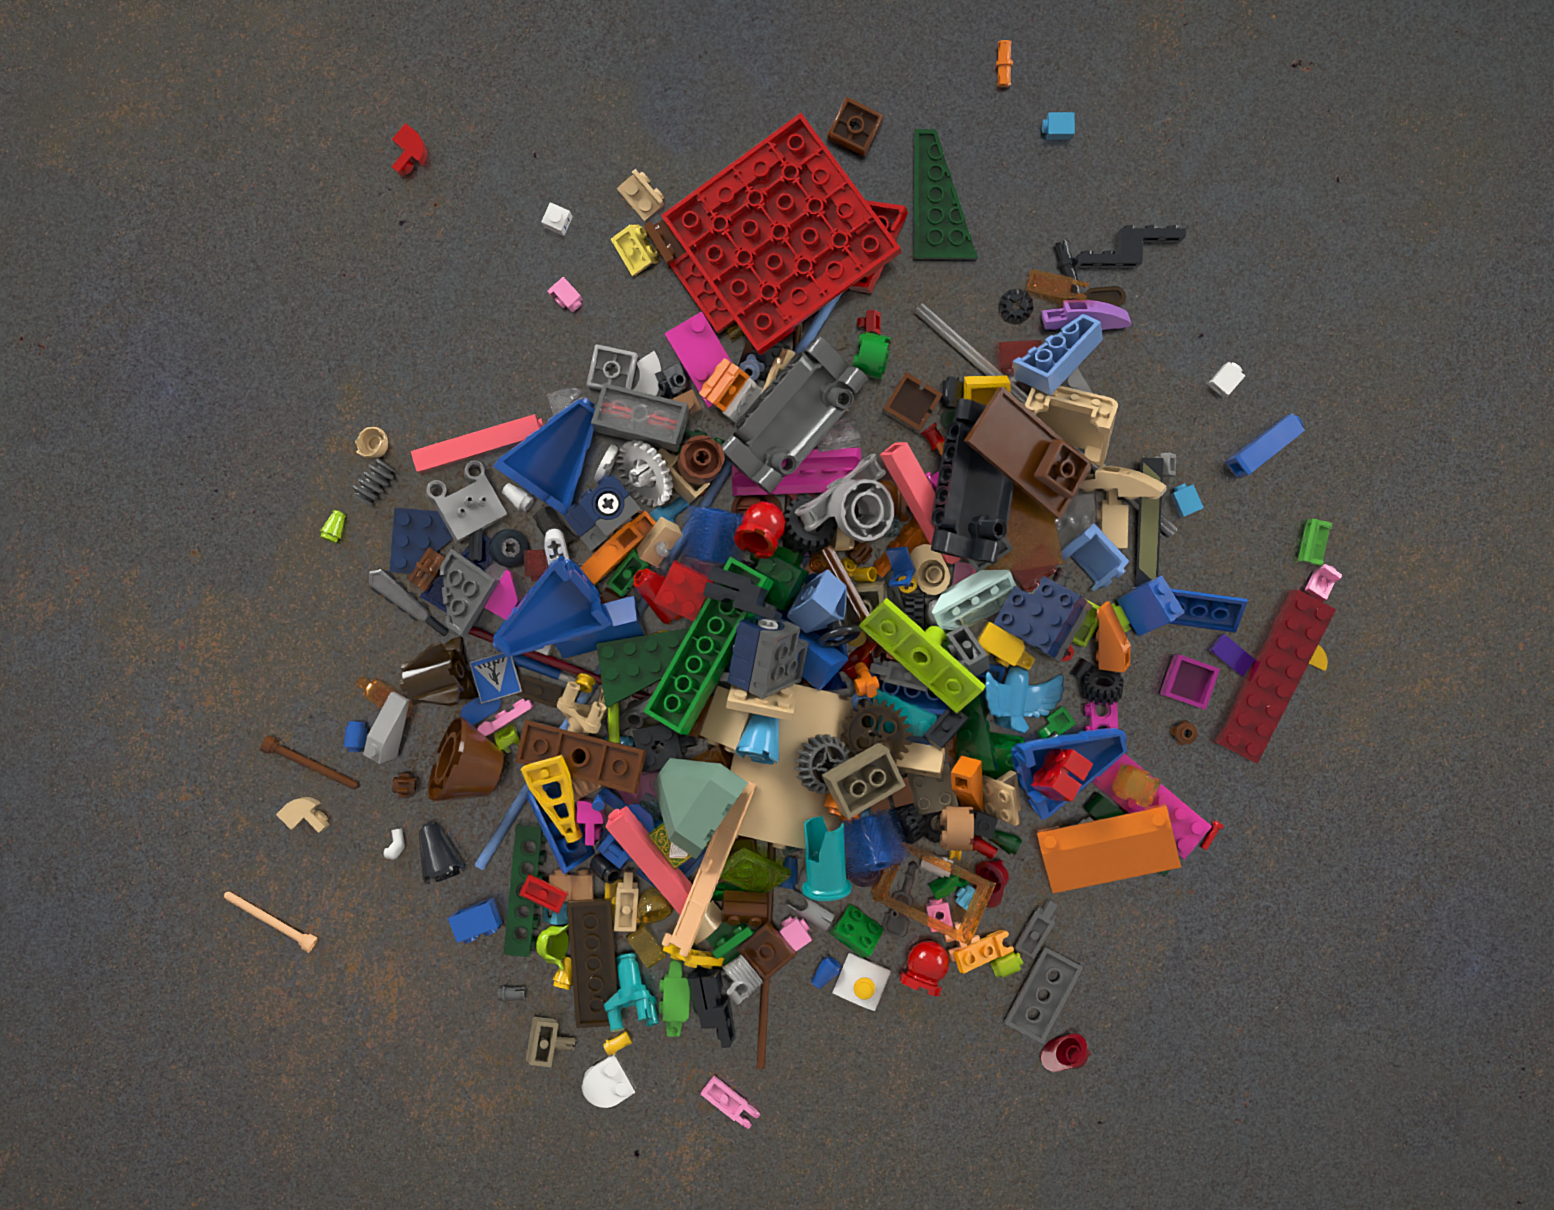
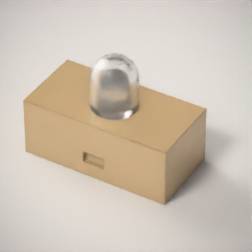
M660 517L636 548L639 558L657 567L664 558L668 557L671 548L682 536L679 526Z

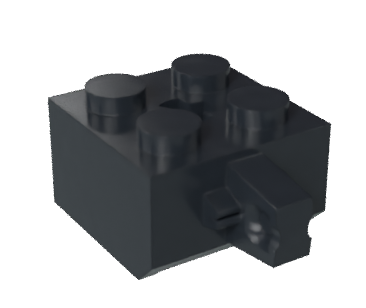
M664 724L632 730L635 747L647 751L641 773L643 776L660 772L670 758L684 760L683 753H687L686 748L697 746L696 737H684V734H679ZM657 744H660L662 747L664 746L661 749V753H658L656 750L654 751L657 748Z

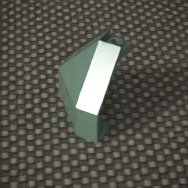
M670 758L653 782L669 841L697 859L748 782L722 764Z

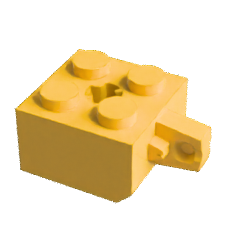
M985 621L976 639L988 657L990 654L996 657L994 661L1007 668L1009 665H1017L1030 670L1035 658L1025 651L1024 642L993 623Z

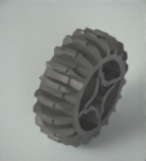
M828 734L815 735V738H808V743H802L803 751H797L800 758L795 759L799 766L794 769L800 772L797 778L802 780L801 784L807 787L809 791H815L818 794H828L830 791L822 775L851 759V757L847 756L850 750L844 748L845 743L839 741L837 737ZM827 747L832 751L834 758H831L830 752H828ZM812 770L816 771L819 781L815 778Z

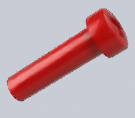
M1216 820L1213 822V828L1201 845L1205 850L1209 848L1218 831L1224 827L1222 823Z

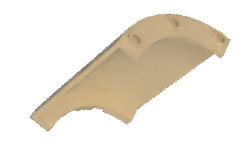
M793 684V686L788 687L798 692L792 721L779 719L778 763L774 762V765L756 763L751 761L748 755L741 758L734 753L731 765L733 773L747 782L751 781L756 784L736 838H738V835L768 841L773 843V847L785 849L786 845L805 849L804 822L812 817L822 816L828 832L841 827L842 821H840V817L829 814V810L824 807L828 794H818L815 791H809L807 787L801 784L802 780L797 778L800 772L794 768L799 766L795 759L800 758L797 751H803L802 743H808V738H815V735L818 734L835 736L839 741L845 742L847 737H842L841 734L847 732V730L842 725L849 724L845 719L847 715L853 717L850 712L853 709L852 697ZM827 747L828 752H830L831 758H834L832 751ZM853 752L847 754L851 758L854 755ZM812 770L815 778L819 781L816 771Z

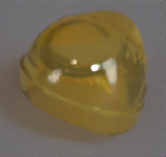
M646 890L641 894L638 901V918L640 923L644 925H651L664 920L674 911L673 906L659 891Z

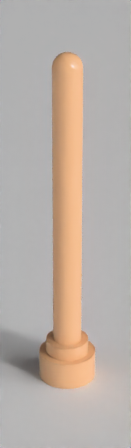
M231 892L224 894V898L227 901L299 942L298 945L307 953L315 946L318 938L314 935L301 934Z

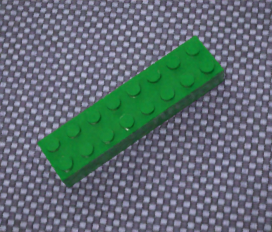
M732 557L729 558L724 567V570L752 579L756 586L768 590V592L774 583L773 580ZM715 583L716 585L723 586L739 592V590ZM707 597L643 711L679 734L688 735L731 660L733 655L732 648L737 635L736 627L739 621L754 616V614L733 607V600L722 603Z

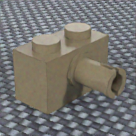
M533 1017L526 1061L529 1065L551 1067L554 1050L573 1052L574 1047L572 1045H575V1038L558 1037V1022L555 1019Z

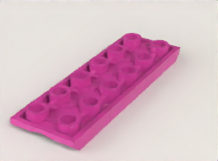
M861 448L813 449L792 474H787L783 477V480L771 494L765 492L732 465L733 496L824 493L828 490L827 486L839 478H844L857 467L861 461ZM786 458L782 461V468L786 465Z

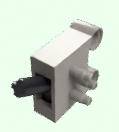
M470 461L465 467L464 478L467 482L472 483L447 497H445L446 486L441 481H431L426 489V498L436 507L455 543L457 544L469 537V560L473 562L482 560V530L507 516L504 507L484 474L483 464L479 461ZM470 468H477L480 475L473 477L469 474L468 470ZM437 487L441 490L442 494L438 497L433 496L430 493V489Z

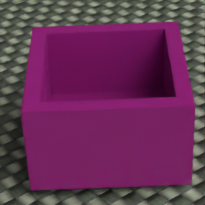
M1173 654L1159 695L1206 710L1220 668L1180 654Z

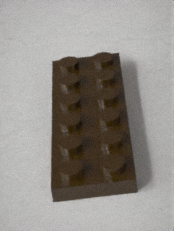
M611 898L568 900L567 912L576 1028L610 1026L608 1013H605L604 1004L618 992Z

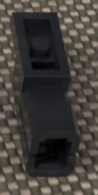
M713 566L708 579L739 590V592L707 582L703 596L722 603L733 600V607L780 623L782 614L776 611L777 607L764 603L768 590L756 586L754 581L748 577Z
M706 969L694 970L690 973L687 980L694 1013L699 1016L701 1029L717 1028L716 1034L721 1042V1047L730 1048L736 1036L729 1000L720 996V990L723 987L720 969H707V974Z

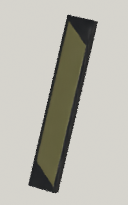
M1141 457L1140 472L1162 483L1163 458ZM1139 497L1136 587L1158 577L1162 497L1158 499Z

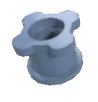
M750 354L747 356L746 361L740 363L739 368L748 374L750 379L755 381L759 377L760 372L764 371L765 365L760 363L754 354Z

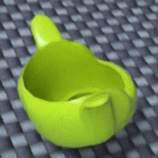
M552 925L540 933L536 942V949L546 962L559 966L563 971L564 967L561 960L568 948L569 939L566 930L569 928V925Z

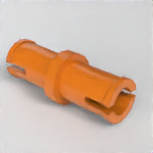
M1009 40L998 41L996 67H998L997 86L999 87L1011 86V67L1013 66V61L1011 60L1012 41Z

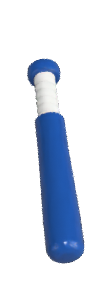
M522 654L512 656L514 664L555 680L565 682L577 681V677L564 673L561 669Z

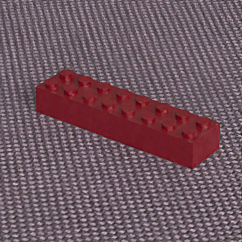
M1298 589L1290 590L1213 743L1250 762L1258 764L1336 611L1335 608Z

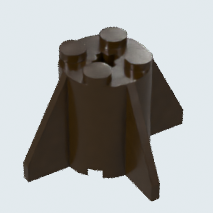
M461 636L451 639L444 645L441 641L432 643L415 659L401 665L403 679L400 680V687L403 692H407L413 705L431 703L454 706L459 704V699L479 697L477 690L469 681V672H464L462 666L466 662L462 656L463 638Z

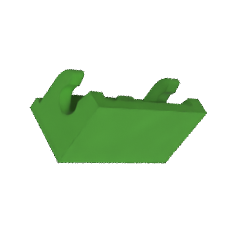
M1314 518L1306 521L1298 562L1316 566L1324 564L1323 558L1332 523Z

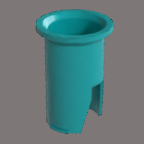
M822 816L807 819L804 822L807 880L802 885V892L804 896L816 901L842 899L852 891V884L846 879L844 823L837 830L828 832Z

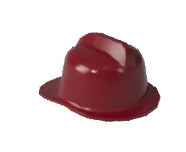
M1002 860L981 861L976 867L974 888L984 896L981 901L985 907L995 908L1001 903L1004 888L1009 881V873L1004 867V861Z
M1075 1033L1049 1041L1042 1049L1041 1062L1047 1070L1052 1072L1079 1069L1085 1065L1091 1053L1088 1050L1086 1039L1082 1035Z

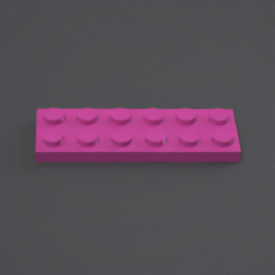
M1126 754L1121 756L1102 775L1097 776L1091 781L1128 813L1143 811L1145 807L1166 803L1178 855L1184 860L1212 827Z

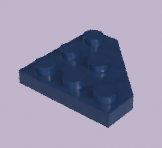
M394 508L389 572L411 574L416 567L415 564L421 560L429 547L439 552L442 547L453 540L438 511Z

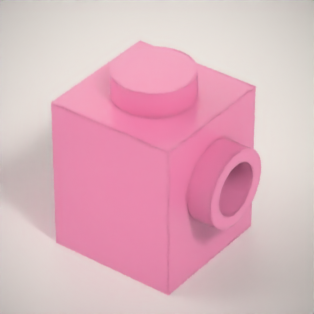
M936 898L930 899V903H926L925 906L931 932L952 929V920L947 900H942V898L938 901Z
M789 916L780 923L782 926L779 928V932L795 951L812 941V936L808 932L810 927L804 918L800 920L798 916L794 918Z

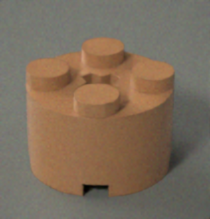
M946 806L945 809H942V813H940V826H944V831L940 834V847H944L945 850L972 851L973 845L970 844V839L974 838V814H971L973 807Z

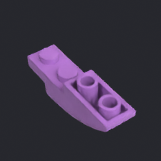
M1066 300L1063 301V308L1042 311L1045 330L1063 328L1082 314L1101 321L1102 330L1122 329L1130 327L1132 324L1126 310L1100 301Z

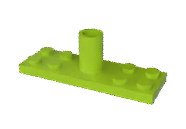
M888 598L880 603L859 625L862 630L956 713L978 696L986 687L941 647L946 640V634L940 627L930 626L926 631H923Z

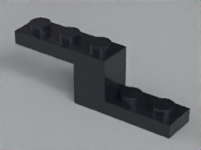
M1125 225L1117 232V254H1115V251L1110 250L1102 251V254H1093V251L1090 250L1081 251L1075 257V267H1139L1143 263V241L1181 242L1186 237V228H1179V225H1169L1166 228H1158L1157 225H1147L1145 228H1136V225Z

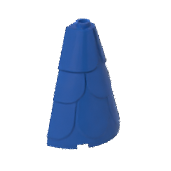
M586 398L583 400L577 399L549 418L545 425L525 437V440L499 457L493 467L565 516L567 514L566 510L572 504L586 450L590 447L594 430L591 421L595 412V404Z
M560 556L548 566L536 584L529 589L520 604L513 608L495 633L493 645L498 652L502 651L506 657L543 649L544 646L571 640L574 637L604 630L612 625L606 605L601 606L599 592L577 564L569 558L564 560L565 557Z
M1115 727L1080 731L1078 734L1059 735L1014 745V748L1011 749L1014 770L1017 773L1022 790H1026V794L1031 798L1028 801L1040 819L1044 820L1051 817L1068 802L1051 800L1031 786L1034 781V775L1041 769L1045 762L1044 758L1051 749H1073L1093 763L1084 781L1068 772L1070 777L1082 784L1077 792L1078 794L1092 780L1102 775L1127 752L1125 743L1127 742V737L1123 730Z

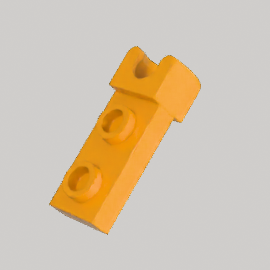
M1005 930L995 931L987 935V937L953 952L959 972L966 973L1000 956L1003 957L1013 952V947L1007 948L1002 944L1003 939L1008 937L1009 933Z

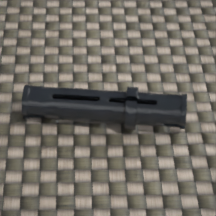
M1063 240L1064 250L1062 249L1061 242H1057L1055 246L1060 258L1059 267H1062L1070 300H1076L1075 296H1077L1078 300H1084L1074 266L1076 261L1075 258H1072L1069 240Z

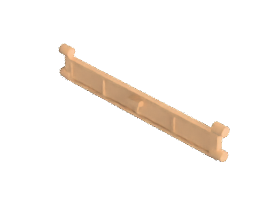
M748 781L747 786L712 835L673 935L665 933L662 945L670 947L672 943L681 948L679 954L687 957L754 793L756 784Z

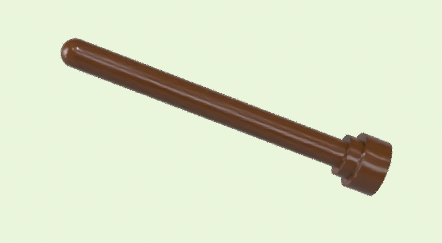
M269 735L266 736L260 747V751L266 754H279L353 790L359 786L358 782L280 746L279 742Z

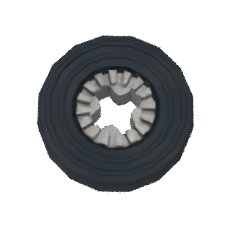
M504 529L497 532L491 539L489 547L493 560L504 567H515L521 564L526 559L529 550L528 541L525 536L514 529ZM506 544H512V552L505 551L507 548Z

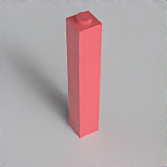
M534 414L411 451L416 471L422 474L516 446L525 440V437L542 427L544 423L542 418L538 419V416Z
M895 442L882 452L880 456L931 545L935 527L931 522L935 492L908 443ZM941 554L945 563L955 564L961 560L958 557Z
M627 806L620 810L615 809L608 816L607 830L679 915H681L693 884L678 867H674L651 839V834Z

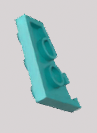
M877 689V695L873 697V702L874 699L878 698L879 704L885 699L887 700V706L895 703V711L902 708L900 715L901 717L908 715L904 722L912 724L907 728V731L913 732L912 736L923 737L937 720V715L914 704L911 705L902 701L899 697L889 695L881 689ZM881 715L879 716V723L876 731H879L883 719V716ZM870 717L869 726H873L874 720ZM886 721L885 728L889 732H894L895 725L891 721Z

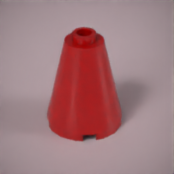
M649 569L639 570L634 576L633 585L659 620L666 625H670L669 621L681 619V615L654 602L666 577Z

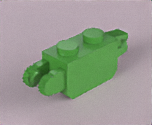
M672 959L669 965V974H665L664 980H660V993H664L663 1001L659 1002V1015H663L667 1036L680 1037L682 1022L689 1018L691 995L687 980L688 975L683 974V961Z

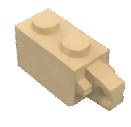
M662 448L656 452L661 454V459L666 461V467L670 469L668 473L672 476L673 488L688 504L710 485V483L693 484L687 482L678 469L677 460L679 454L677 456L674 453L670 454L666 449Z

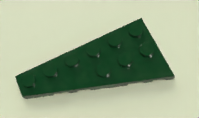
M915 129L913 259L978 260V255L975 251L963 209L944 157V151L937 130Z

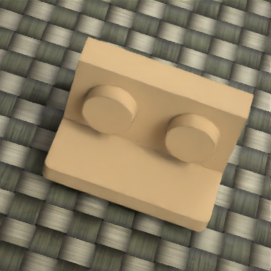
M1010 770L996 780L983 775L984 812L1017 826L1019 824L1018 811L1021 810L1017 773Z

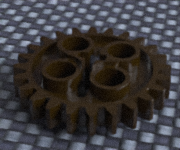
M876 698L873 705L868 699L865 701V707L861 703L857 704L859 711L854 708L851 709L850 712L853 717L848 715L845 717L849 724L842 725L847 732L841 734L842 737H847L844 743L849 745V753L853 752L854 757L873 746L876 735L872 734V732L877 730L879 716L881 715L883 719L878 733L882 736L876 740V744L885 742L890 746V754L895 764H897L896 758L902 760L904 757L901 752H909L905 745L912 744V741L907 739V737L913 735V732L907 731V728L912 724L904 722L908 715L902 717L900 715L902 708L895 711V703L887 706V700L885 699L879 704V700ZM866 715L873 718V726L865 724L864 717ZM886 721L894 723V732L887 731L885 728ZM860 737H865L868 739V747H862L860 745Z

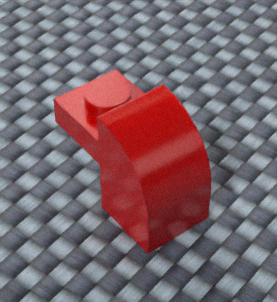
M405 123L392 138L393 142L404 151L391 166L401 177L413 170L415 162L423 166L427 158V148L424 141L414 129Z

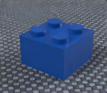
M496 897L456 911L448 918L456 942L464 941V944L476 940L482 933L488 936L497 932V929L501 928L500 925L505 921Z

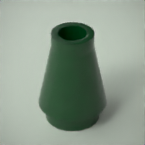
M996 829L992 840L989 839V841L996 844L1009 855L1010 853L1016 855L1022 843V839L1018 838L1019 835Z

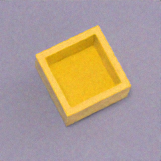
M1007 375L965 376L964 399L973 400L987 406L998 387H1004L1010 392L1011 382Z

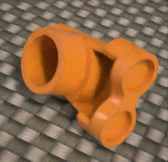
M860 662L856 664L855 671L858 676L853 681L858 697L867 695L870 698L876 696L877 689H879L877 677L870 675L865 663Z

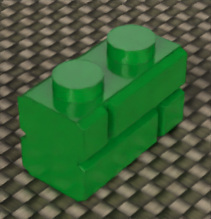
M634 549L606 584L623 597L634 586L635 574L639 570L649 568L651 564L641 560L636 549Z

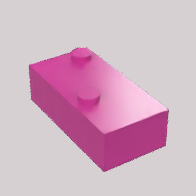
M702 312L665 333L668 342L698 392L702 390L703 384L709 380L716 366L724 358L731 362ZM702 397L709 411L716 407Z

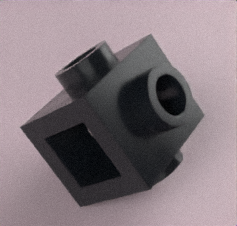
M681 362L655 373L658 388L665 397L673 395L675 398L685 393L684 389L691 386L689 375L683 369Z

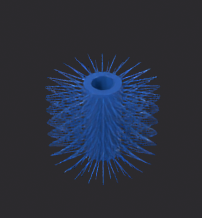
M696 506L694 510L687 513L688 515L695 512V515L692 514L687 519L692 516L694 518L683 524L686 525L694 521V524L691 523L684 528L686 529L693 525L692 528L685 531L687 533L693 530V533L690 532L681 538L684 539L693 534L684 540L686 542L692 539V542L690 541L680 548L690 543L692 545L681 551L689 550L681 555H687L691 552V556L685 557H699L701 560L713 561L714 563H720V561L723 563L727 562L731 554L734 555L741 551L740 549L735 550L737 546H735V542L732 543V536L735 535V532L734 534L732 532L742 524L739 519H741L740 514L743 513H729L728 510H723L722 508L704 507L702 509L703 506L700 508ZM741 552V553H739V554H737V555H734L732 558H736L737 556H739L740 554H742V553H744V552Z
M865 812V817L862 816L860 819L854 818L856 821H851L855 823H846L853 824V826H844L847 827L844 828V835H847V839H845L847 842L845 844H848L845 847H848L850 849L849 852H851V854H846L851 855L847 857L851 858L847 861H851L852 858L854 859L855 863L850 866H854L853 869L857 871L855 866L858 867L859 872L860 870L862 871L861 873L867 871L866 874L869 871H874L875 873V871L879 870L880 876L881 869L895 862L892 859H900L899 857L902 856L900 849L904 848L898 847L897 844L899 845L903 842L897 840L900 837L896 836L900 834H895L900 831L893 832L897 830L893 829L897 826L889 828V824L896 821H890L893 818L889 817L893 815L887 816V818L885 815L883 817V814L877 817L874 815L866 816Z

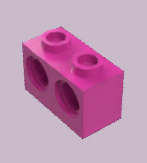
M1094 700L1092 702L1088 701V704H1085V717H1088L1089 726L1085 727V731L1096 730L1100 726L1118 728L1117 703L1114 701L1113 705L1106 703L1105 713L1102 716L1096 714V707L1098 705L1094 704Z

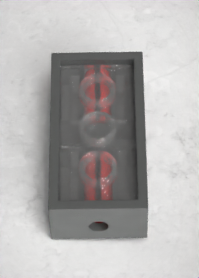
M603 383L591 424L595 432L630 441L641 440L650 446L678 452L690 411L687 403Z

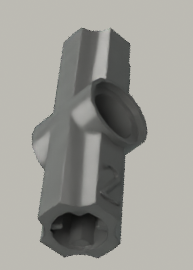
M653 694L640 701H630L627 708L619 712V734L630 728H640L644 721L651 717L643 711ZM606 719L604 721V725L606 727L607 733L609 734L608 719Z

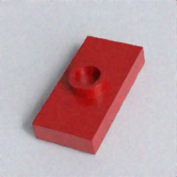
M529 874L519 895L559 913L568 892Z

